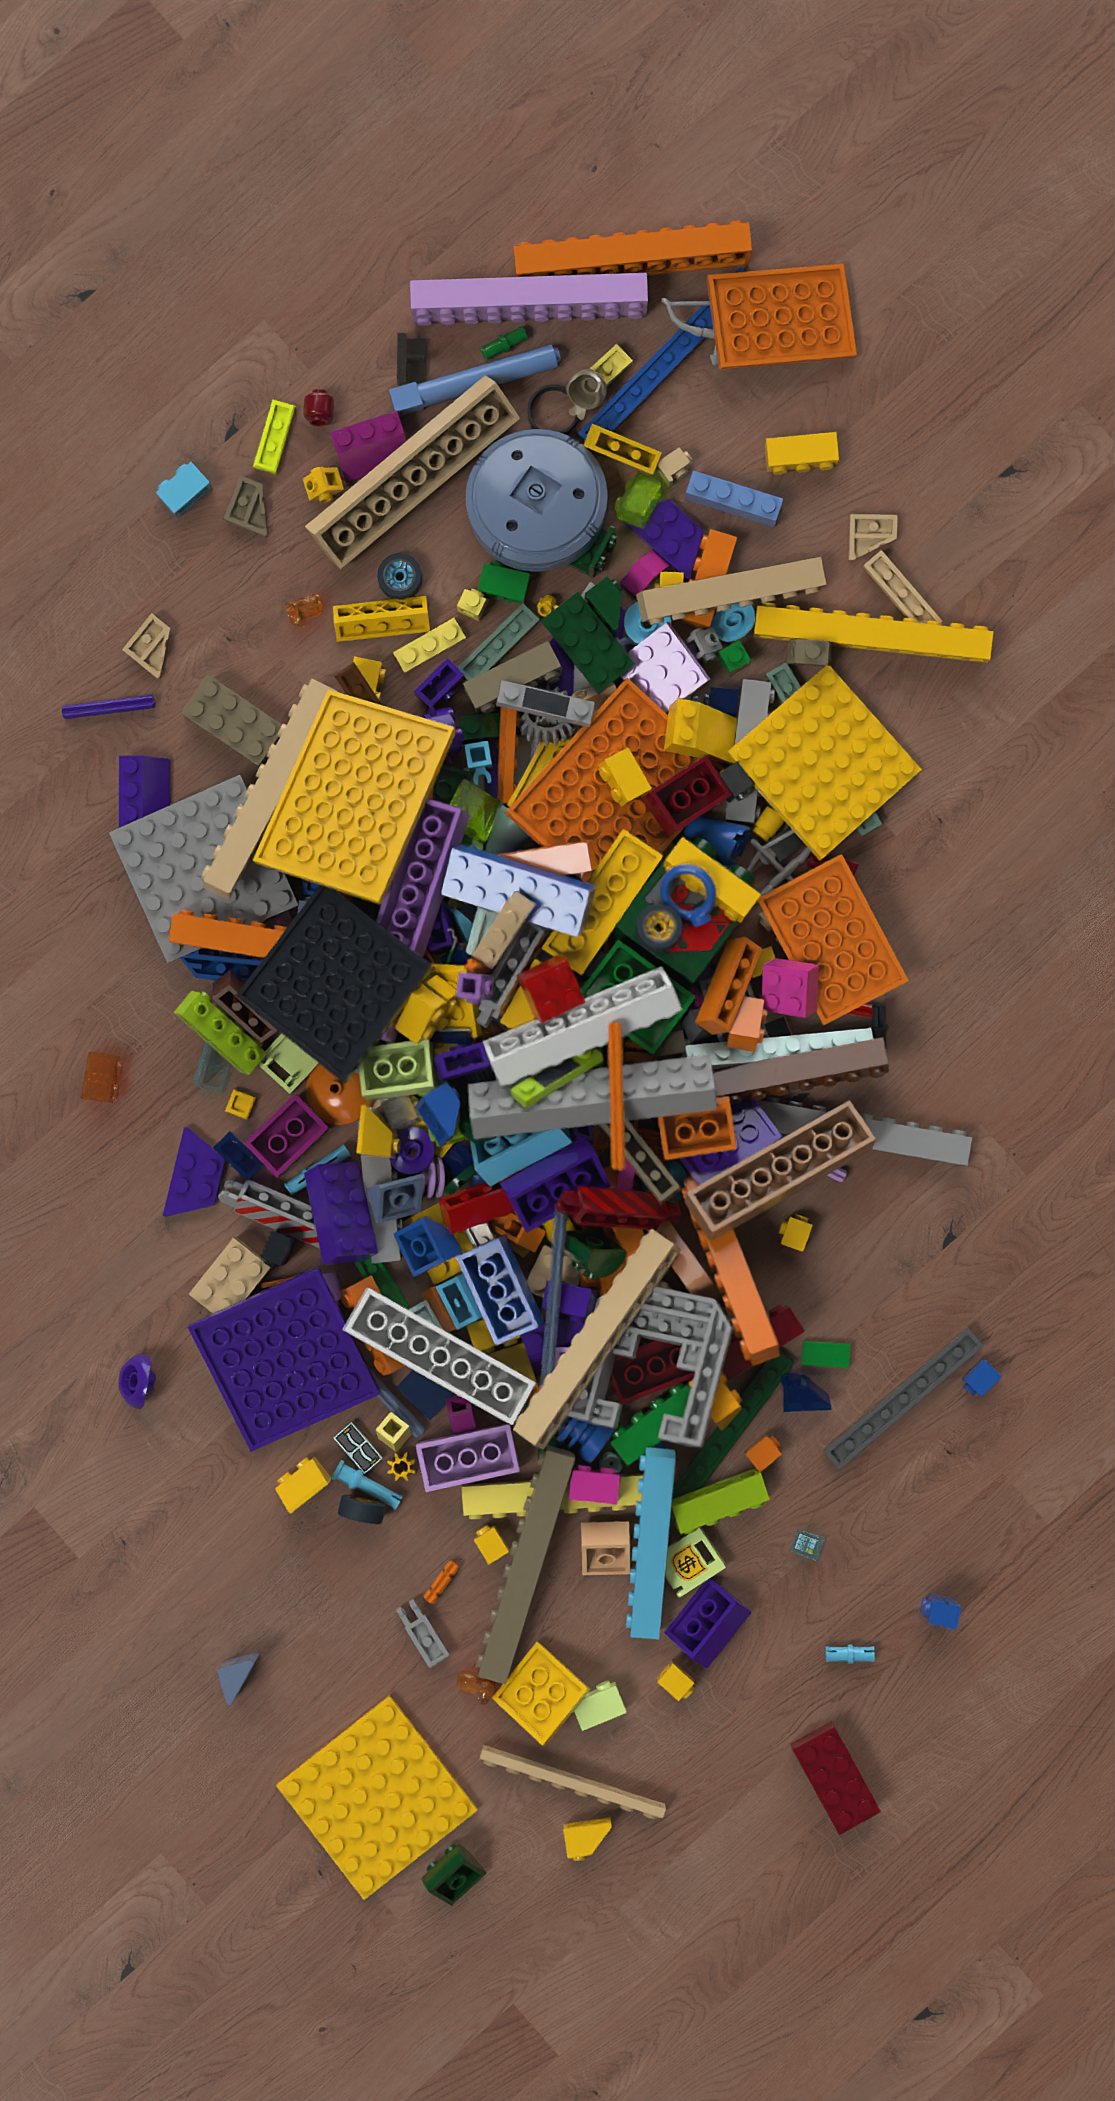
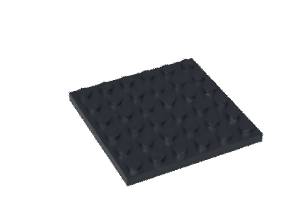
M319 885L236 994V997L342 1083L346 1084L405 1007L412 992L418 990L434 967L337 890Z

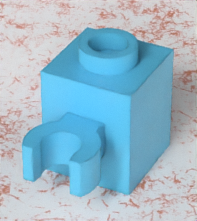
M488 741L464 745L469 772L476 771L473 777L475 786H479L478 778L480 776H485L488 784H491V775L486 771V769L492 768Z

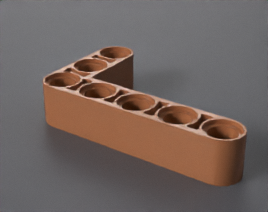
M663 1221L660 1227L654 1231L681 1249L671 1267L689 1293L715 1299L717 1303L721 1302L723 1299L672 1224L669 1221Z

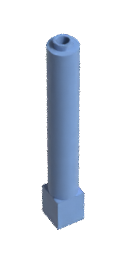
M552 344L420 384L413 382L389 389L394 410L398 412L400 418L423 411V407L460 397L484 376L500 385L557 368V362H560L561 358L558 348H553Z

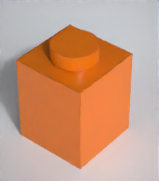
M764 1434L748 1447L744 1453L758 1471L761 1472L782 1455L778 1450L782 1446L773 1435L769 1438Z

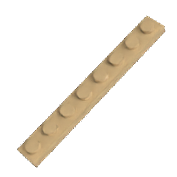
M486 1745L482 1747L480 1759L484 1760L483 1763L488 1766L497 1767L498 1764L507 1767L506 1771L519 1775L522 1772L528 1774L529 1778L534 1781L542 1782L544 1779L552 1782L551 1785L564 1790L568 1787L574 1789V1793L583 1797H588L590 1794L598 1797L597 1800L602 1803L611 1804V1802L620 1804V1808L629 1812H634V1809L642 1811L645 1817L651 1819L664 1817L666 1810L664 1803Z

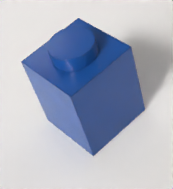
M981 1358L962 1377L966 1382L963 1387L972 1396L977 1393L983 1397L1002 1376L986 1360Z

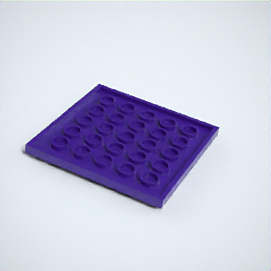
M319 1266L188 1325V1329L251 1452L380 1395L381 1391L354 1337L342 1330L346 1321Z

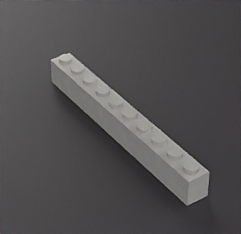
M765 1097V1101L755 1100L780 1134L789 1135L828 1113L826 1112V1107L812 1105V1109L802 1108L803 1103L789 1101L788 1105L779 1104L780 1099ZM859 1113L876 1138L872 1150L968 1166L972 1137H967V1132L953 1130L952 1134L944 1133L942 1127L929 1126V1130L919 1128V1123L907 1121L904 1126L896 1124V1119L882 1117L881 1122L873 1120V1115Z

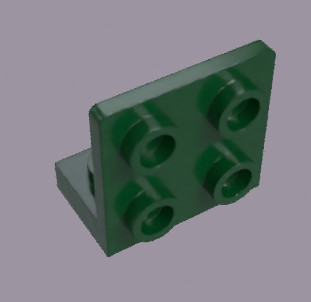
M611 525L608 531L602 529L592 547L580 558L568 564V566L591 578H594L596 573L600 574L606 564V553L611 554L617 543L616 527Z

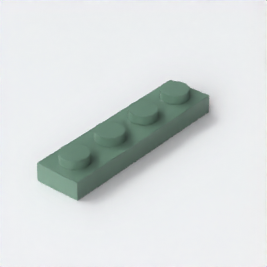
M522 603L458 667L464 674L465 680L469 681L491 670L540 619Z

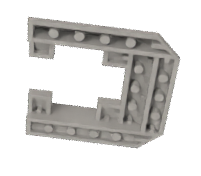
M655 1287L567 1416L596 1426L601 1425L617 1429L622 1405L604 1400L616 1355L635 1359L641 1337L680 1345L682 1348L677 1367L695 1372L684 1418L664 1414L658 1438L683 1444L687 1447H702L732 1332V1327L717 1301L712 1298ZM601 1297L597 1299L594 1312L599 1306V1301Z

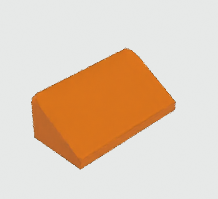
M436 1286L422 1292L421 1297L423 1300L427 1299L443 1330L447 1333L455 1330L456 1327Z

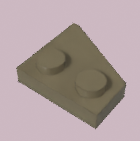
M240 475L223 520L266 537L267 528L263 486L261 483Z

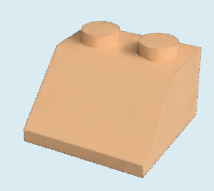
M629 1522L581 1523L582 1575L630 1574Z

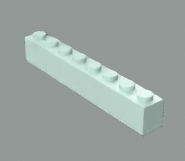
M871 1028L763 1038L762 1044L757 1043L755 1052L727 1047V1042L685 1046L681 1058L710 1055L713 1070L872 1040L873 1035Z

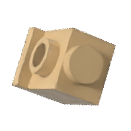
M679 447L658 461L656 470L666 485L671 487L674 478L679 480L688 473L687 469L694 462L687 451L683 452Z

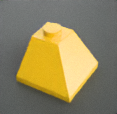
M361 1105L357 1153L368 1157L396 1159V1153L400 1151V1139H398L397 1133L377 1109Z

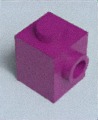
M460 1396L447 1398V1411L453 1435L477 1430L472 1403Z

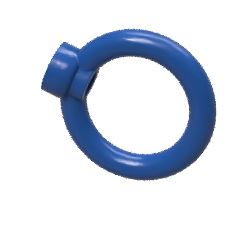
M682 864L671 868L664 875L660 885V896L663 904L677 911L681 919L691 920L694 927L710 921L712 918L709 912L716 901V887L710 875L700 867L691 864ZM681 874L696 876L703 882L706 888L707 897L705 903L691 911L678 907L670 896L671 882Z

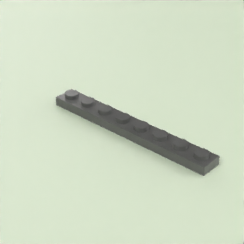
M968 1327L965 1328L827 1446L823 1452L838 1470L841 1469L979 1351L983 1344Z

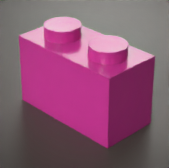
M577 1465V1469L572 1468L569 1500L617 1504L620 1473H615V1468L601 1467V1471L591 1470L592 1466Z

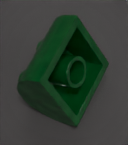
M566 1230L564 1254L572 1259L571 1265L573 1267L586 1270V1277L593 1280L607 1277L613 1274L623 1263L627 1251L599 1230Z
M460 1844L447 1847L444 1851L445 1856L439 1862L434 1861L430 1863L426 1868L427 1873L422 1877V1882L428 1892L450 1906L487 1874L476 1858Z

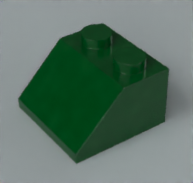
M606 576L585 593V601L610 633L617 637L622 588L615 579L611 581Z

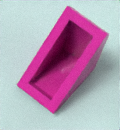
M652 549L636 561L620 584L637 599L636 594L647 590L658 579L660 572H664L670 565Z

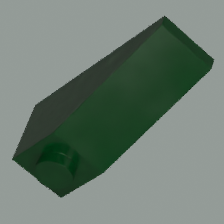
M500 713L459 717L460 729L464 737L463 745L499 740ZM516 726L517 737H526L527 735L522 736L520 728Z

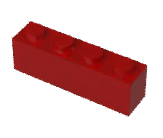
M523 1170L510 1175L492 1186L485 1182L439 1199L443 1223L451 1234L463 1232L468 1228L485 1224L490 1220L504 1217L514 1212L500 1183Z

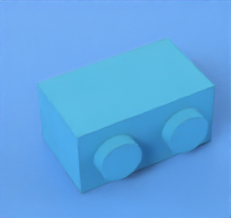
M192 462L188 465L183 464L175 472L176 475L170 480L166 479L158 486V491L156 492L159 499L177 519L212 489L210 482Z

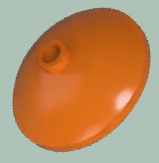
M318 1064L307 1079L306 1097L308 1104L327 1123L334 1125L354 1123L360 1119L361 1105L371 1107L374 1100L367 1101L362 1096L360 1073L354 1072L345 1084ZM337 1084L339 1091L334 1093L333 1086Z

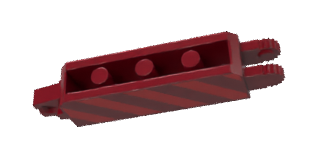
M578 1186L575 1191L565 1190L561 1194V1198L555 1203V1210L557 1212L571 1214L574 1221L583 1225L657 1230L663 1221L678 1220L681 1216L678 1203L667 1201L661 1205L650 1191L641 1192L629 1189L619 1190Z

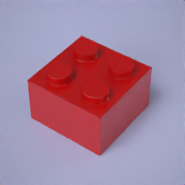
M557 955L516 975L534 1018L542 1024L585 1003L569 961L561 955Z

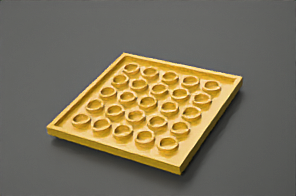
M825 666L726 753V756L733 763L739 762L757 791L819 860L823 859L922 770L831 666Z
M391 1695L387 1696L276 1784L277 1788L363 1900L478 1811V1808Z

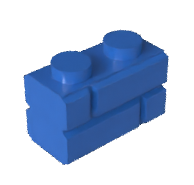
M929 1593L926 1599L923 1598L921 1601L920 1613H923V1616L931 1625L940 1627L943 1625L945 1628L955 1630L958 1627L961 1608L952 1598H941L939 1595Z

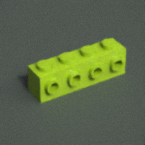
M191 991L173 1013L240 1073L250 1075L267 1054L261 1048L263 1044H260L253 1036L251 1038L244 1033L246 1030L238 1022L235 1021L233 1023L228 1018L229 1014L220 1006L216 1008L211 1003L213 999L203 991Z
M756 1468L672 1499L671 1515L675 1527L680 1534H691L697 1531L700 1526L717 1524L721 1518L727 1516H738L742 1513V1510L747 1508H759L770 1499L761 1473Z

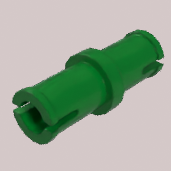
M519 326L505 335H498L496 340L480 347V351L484 359L488 361L502 352H509L511 347L527 340L528 337L524 328Z

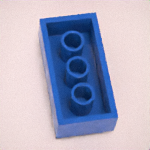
M506 1235L456 1257L495 1345L533 1330L544 1323V1319Z

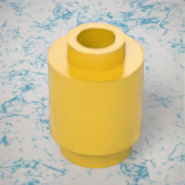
M766 807L759 816V819L754 823L755 827L752 832L767 842L775 836L785 821L773 807Z

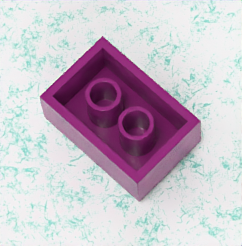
M295 1093L244 1144L277 1178H280L331 1128Z

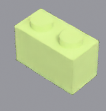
M605 1681L596 1686L597 1689L589 1692L576 1707L574 1712L582 1731L627 1713L616 1682L610 1683V1681Z

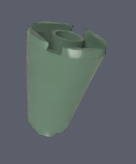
M500 802L497 808L485 852L495 855L514 852L518 849L521 850L531 839L527 833L505 814V811L508 809L507 803Z

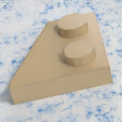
M850 514L848 560H854L897 539L898 515Z
M151 613L122 651L158 679L161 675L170 628Z

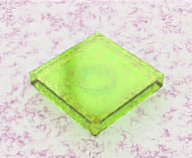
M463 779L450 806L460 808L470 814L464 833L481 844L485 843L492 829L500 801L468 780Z

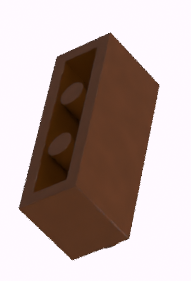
M229 970L213 983L212 999L261 1044L278 1030L236 997V994L245 983L234 972Z

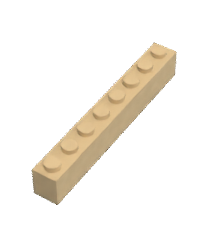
M817 557L645 590L636 595L642 622L650 621V625L663 623L666 617H672L674 621L687 618L686 614L692 612L695 613V616L708 614V609L717 608V612L730 610L731 605L738 603L741 608L754 605V600L761 599L762 603L775 601V596L783 595L784 599L798 596L797 592L805 591L806 595L820 592L819 588L827 584L822 559Z

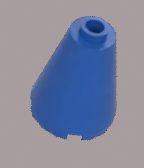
M706 816L698 817L683 828L684 835L692 842L696 837L709 842L719 853L715 860L729 870L736 865V862L733 860L737 856L741 857L750 837V833L747 832L750 828L747 826Z

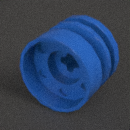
M567 1417L561 1426L556 1440L562 1443L567 1436H570L571 1439L566 1447L570 1449L576 1442L581 1444L577 1455L590 1464L615 1429L601 1425L596 1426Z

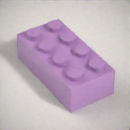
M508 1423L416 1443L426 1492L520 1472L511 1424Z

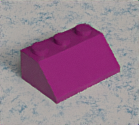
M397 411L330 432L346 483L362 479L406 442Z

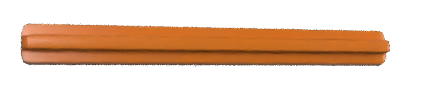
M609 1023L612 1168L614 1170L625 1169L622 1034L620 1023Z

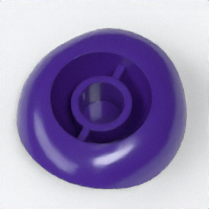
M145 1354L130 1358L122 1366L118 1379V1387L122 1398L129 1406L135 1409L143 1408L146 1395L151 1394L155 1389L156 1375L150 1370L151 1360Z

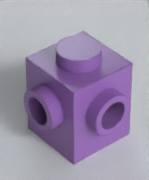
M459 973L456 997L467 998L466 1003L481 1004V1000H490V995H492L494 990L492 975Z

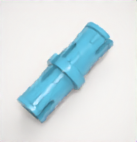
M847 1644V1647L826 1646V1662H847V1664H853V1662H874V1646L853 1647L852 1644Z

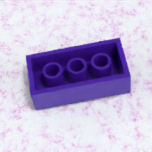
M585 1137L500 1183L526 1232L556 1217L554 1216L556 1215L554 1212H557L554 1210L556 1209L555 1203L561 1198L560 1196L565 1190L575 1191L578 1186L609 1188L611 1186L596 1152Z
M359 1162L318 1164L306 1171L304 1176L323 1265L360 1262L378 1254Z

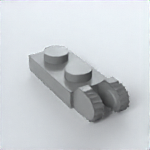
M412 1599L409 1603L411 1609L418 1617L416 1620L411 1622L402 1607H399L396 1611L405 1625V1630L428 1667L431 1668L449 1657L450 1653L426 1614H423L418 1603Z

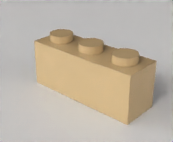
M515 891L502 907L472 956L493 969L536 904Z

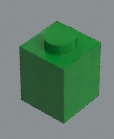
M740 640L719 651L717 656L729 677L748 667L751 662Z

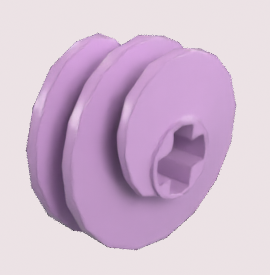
M434 1156L428 1168L416 1174L424 1176L423 1194L427 1198L432 1197L434 1189L436 1197L440 1198L444 1190V1165L439 1156Z

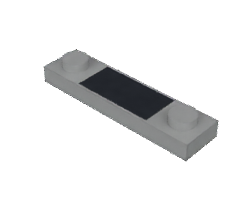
M502 680L496 706L589 727L595 702Z

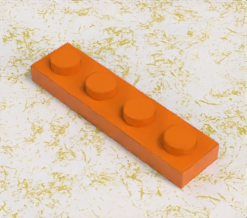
M501 707L497 799L503 803H508L516 789L514 773L517 771L515 749L518 748L516 726L519 724V713L517 710Z

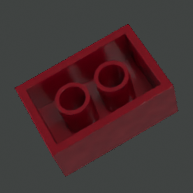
M705 755L649 791L642 797V800L666 836L669 837L726 800L732 794Z

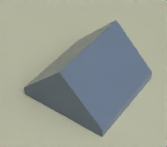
M422 1174L367 1188L377 1224L421 1212L424 1182Z
M256 1652L224 1661L217 1669L226 1703L230 1706L259 1657V1654Z

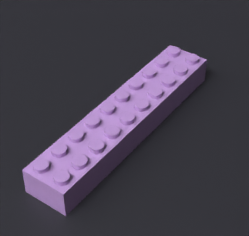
M647 273L410 281L413 323H418L421 326L431 325L432 322L452 325L459 321H464L466 324H477L478 321H488L495 324L501 323L502 320L521 323L525 319L546 322L550 318H558L559 321H570L572 318L594 320L595 317H605V319L614 320L618 319L619 316L639 319L642 315H647Z

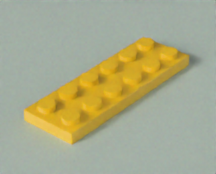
M623 829L587 881V883L595 885L596 890L585 932L576 937L554 930L543 945L542 950L553 957L561 955L568 959L571 969L582 976L614 930L617 922L660 863L663 855Z

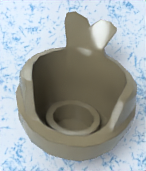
M583 369L575 373L566 385V391L571 402L574 404V407L568 410L570 416L574 417L577 415L578 419L583 420L588 410L598 407L605 400L607 384L599 372L592 369Z

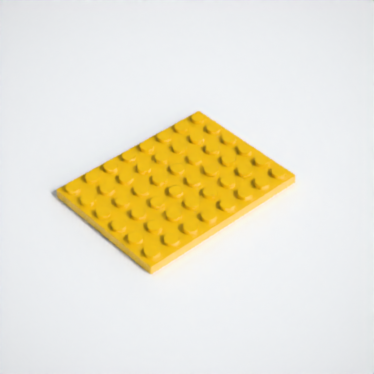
M328 689L253 861L258 865L382 905L456 734V729L449 725Z

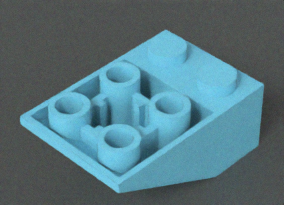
M463 1273L436 1286L457 1330L483 1317Z

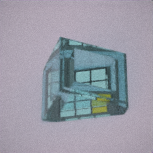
M798 1529L790 1551L799 1556L818 1561L825 1538Z

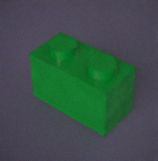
M498 562L484 563L478 591L483 593L484 597L519 605L524 604L530 582V574L516 568H503L504 565Z

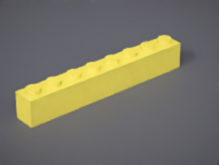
M644 1473L620 1474L617 1504L569 1500L571 1478H569L559 1510L564 1509V1513H577L579 1508H588V1512L602 1511V1507L611 1506L612 1510H625L627 1505H636L637 1501H641L642 1493H638L639 1478L643 1479ZM532 1480L463 1484V1516L469 1515V1519H482L483 1514H493V1518L507 1517V1513L515 1512L517 1516H526L527 1511L523 1510L526 1497L532 1496L534 1489L530 1487Z

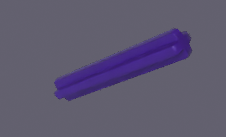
M153 695L65 705L62 706V716L64 719L152 709L155 708V698Z

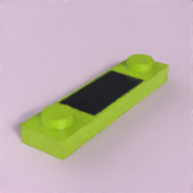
M593 1047L586 1050L582 1055L572 1056L564 1059L558 1065L545 1067L537 1074L532 1075L510 1089L511 1096L527 1109L602 1062V1053Z

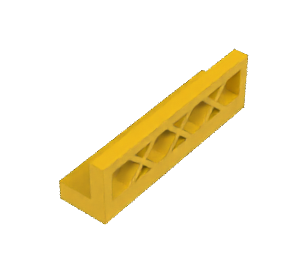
M426 596L333 606L337 642L430 632ZM414 605H422V608L412 609L410 607ZM389 608H397L395 611H388ZM369 610H373V611H374V612L369 613V614H365V613H364L365 611H369ZM350 613L349 616L339 617V614Z

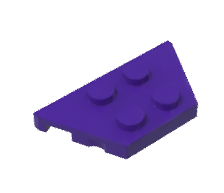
M670 499L621 518V521L658 553L676 572H684V579L686 581L690 579L703 530Z
M184 1127L163 1212L165 1217L214 1206L221 1183L226 1159L187 1127Z

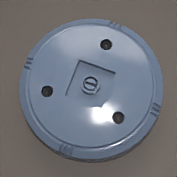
M544 429L523 430L496 441L483 452L482 458L479 457V461H476L477 465L473 466L466 487L468 519L477 541L496 560L507 566L524 571H548L561 568L577 560L596 542L604 527L607 516V485L599 463L584 445H579L578 441L575 442L569 436L556 431Z

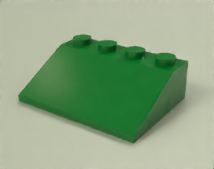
M617 940L583 986L581 993L584 999L652 971L656 967L620 940ZM669 976L667 977L673 986L682 1010L676 1012L672 1017L659 1019L652 1025L644 1028L640 1027L627 1035L652 1055L696 997Z

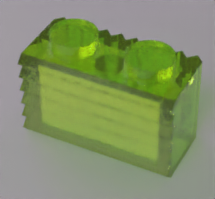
M638 471L634 478H629L627 481L626 492L623 497L620 496L616 500L615 510L617 519L643 529L653 510H655L659 499H661L664 489L660 479L658 480Z

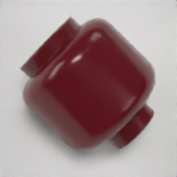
M315 389L312 393L307 394L304 398L305 419L313 426H326L334 418V398L323 389Z

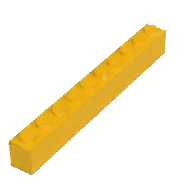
M762 603V606L757 605L754 637L783 641L794 639L830 641L832 646L988 663L991 658L994 631H988V627L974 626V629L964 628L963 624L951 623L949 627L941 626V622L927 621V624L917 623V619L903 618V621H895L892 616H880L879 619L870 618V614L856 613V616H849L847 612L834 610L831 614L823 613V609L809 608V611L800 610L799 606L786 605V608H776L774 603Z

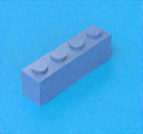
M694 470L685 495V500L771 527L775 526L783 501L782 498Z

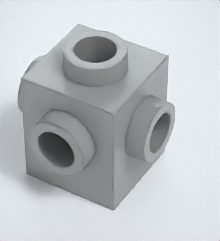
M702 627L692 631L690 637L683 641L698 662L708 663L717 658L716 653L723 649L714 628L703 630Z

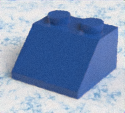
M447 1082L424 1095L415 1106L440 1147L444 1146L454 1134L460 1105L458 1100L460 1097L457 1090L453 1086L450 1087Z
M424 1217L394 1233V1237L413 1277L462 1254L454 1234H451L447 1228L428 1217Z

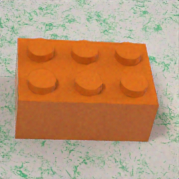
M729 1096L716 1098L717 1110L658 1117L664 1159L668 1160L737 1149Z

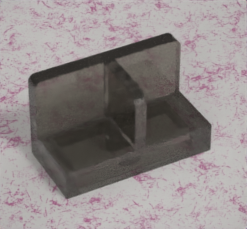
M397 333L398 386L416 382V384L426 382V339H411L407 337V333Z

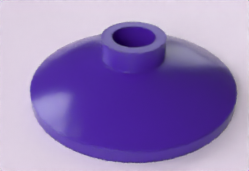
M408 1127L397 1132L398 1139H400V1151L396 1153V1159L389 1158L393 1167L399 1172L409 1175L418 1174L428 1168L435 1154L434 1142H431L429 1134L417 1127ZM416 1148L417 1154L415 1156H411V1150Z

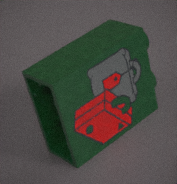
M699 837L690 842L716 861L715 859L719 853L709 842ZM664 860L617 922L611 938L616 941L620 940L656 968L662 966L667 976L690 991L740 922L738 920L732 921L724 914L725 911L716 906L709 912L712 919L703 925L694 927L691 920L681 919L683 926L681 937L670 950L655 953L641 946L635 933L637 919L647 907L663 904L660 896V885L664 875L667 873L666 868L663 866ZM735 865L730 872L756 890L754 888L757 884L756 878L746 869ZM679 877L674 878L670 885V896L678 907L691 911L705 903V896L698 891L695 893L685 886L686 882ZM657 924L656 927H654L655 931L662 932L664 930L660 927V924Z

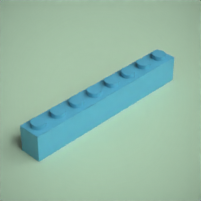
M646 1447L645 1456H640V1470H644L643 1479L639 1478L638 1493H642L641 1501L636 1503V1516H640L639 1524L634 1526V1538L638 1539V1545L633 1546L632 1561H636V1568L631 1569L630 1583L634 1584V1591H629L628 1606H632V1614L627 1613L626 1628H630V1637L659 1639L675 1467V1450Z

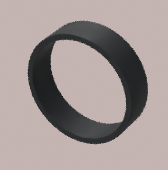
M550 384L534 392L528 403V420L533 429H540L533 422L530 414L535 399L548 391H559L568 395L566 387ZM577 415L573 423L560 433L568 435L573 431L578 422Z

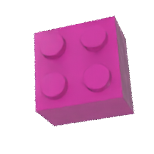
M778 958L763 964V1009L767 1010V1012L803 1018L816 1012L819 965Z

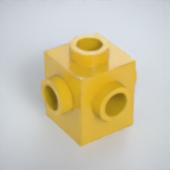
M317 467L310 471L311 474L303 478L309 501L319 500L320 503H326L333 500L334 495L344 490L337 467Z

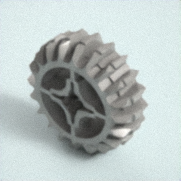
M547 685L545 691L568 696L566 690L560 693L558 686L554 690H550L549 685ZM517 711L519 713V724L517 727L520 728V733L522 736L527 735L528 742L535 739L536 745L544 742V745L547 747L549 742H553L556 746L558 740L565 743L567 736L572 737L573 730H576L578 727L576 724L534 715L536 722L533 723L528 716L530 713Z

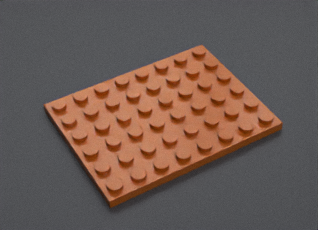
M626 678L592 715L590 726H582L505 811V814L541 847L593 840L597 867L623 829L661 854L682 829L667 837L642 800L643 796L621 807L620 803L613 799L612 789L608 782L602 779L598 765L605 759L629 747L649 785L654 789L700 758L664 751L668 715L629 678ZM710 760L718 774L725 770L718 762ZM576 873L571 874L576 880L586 883L591 875L576 877Z

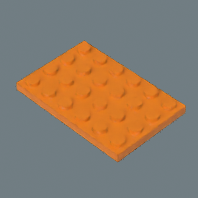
M844 264L713 274L706 277L719 370L852 359L857 356Z
M842 854L758 899L788 959L819 965L816 1012L823 1025L909 981Z

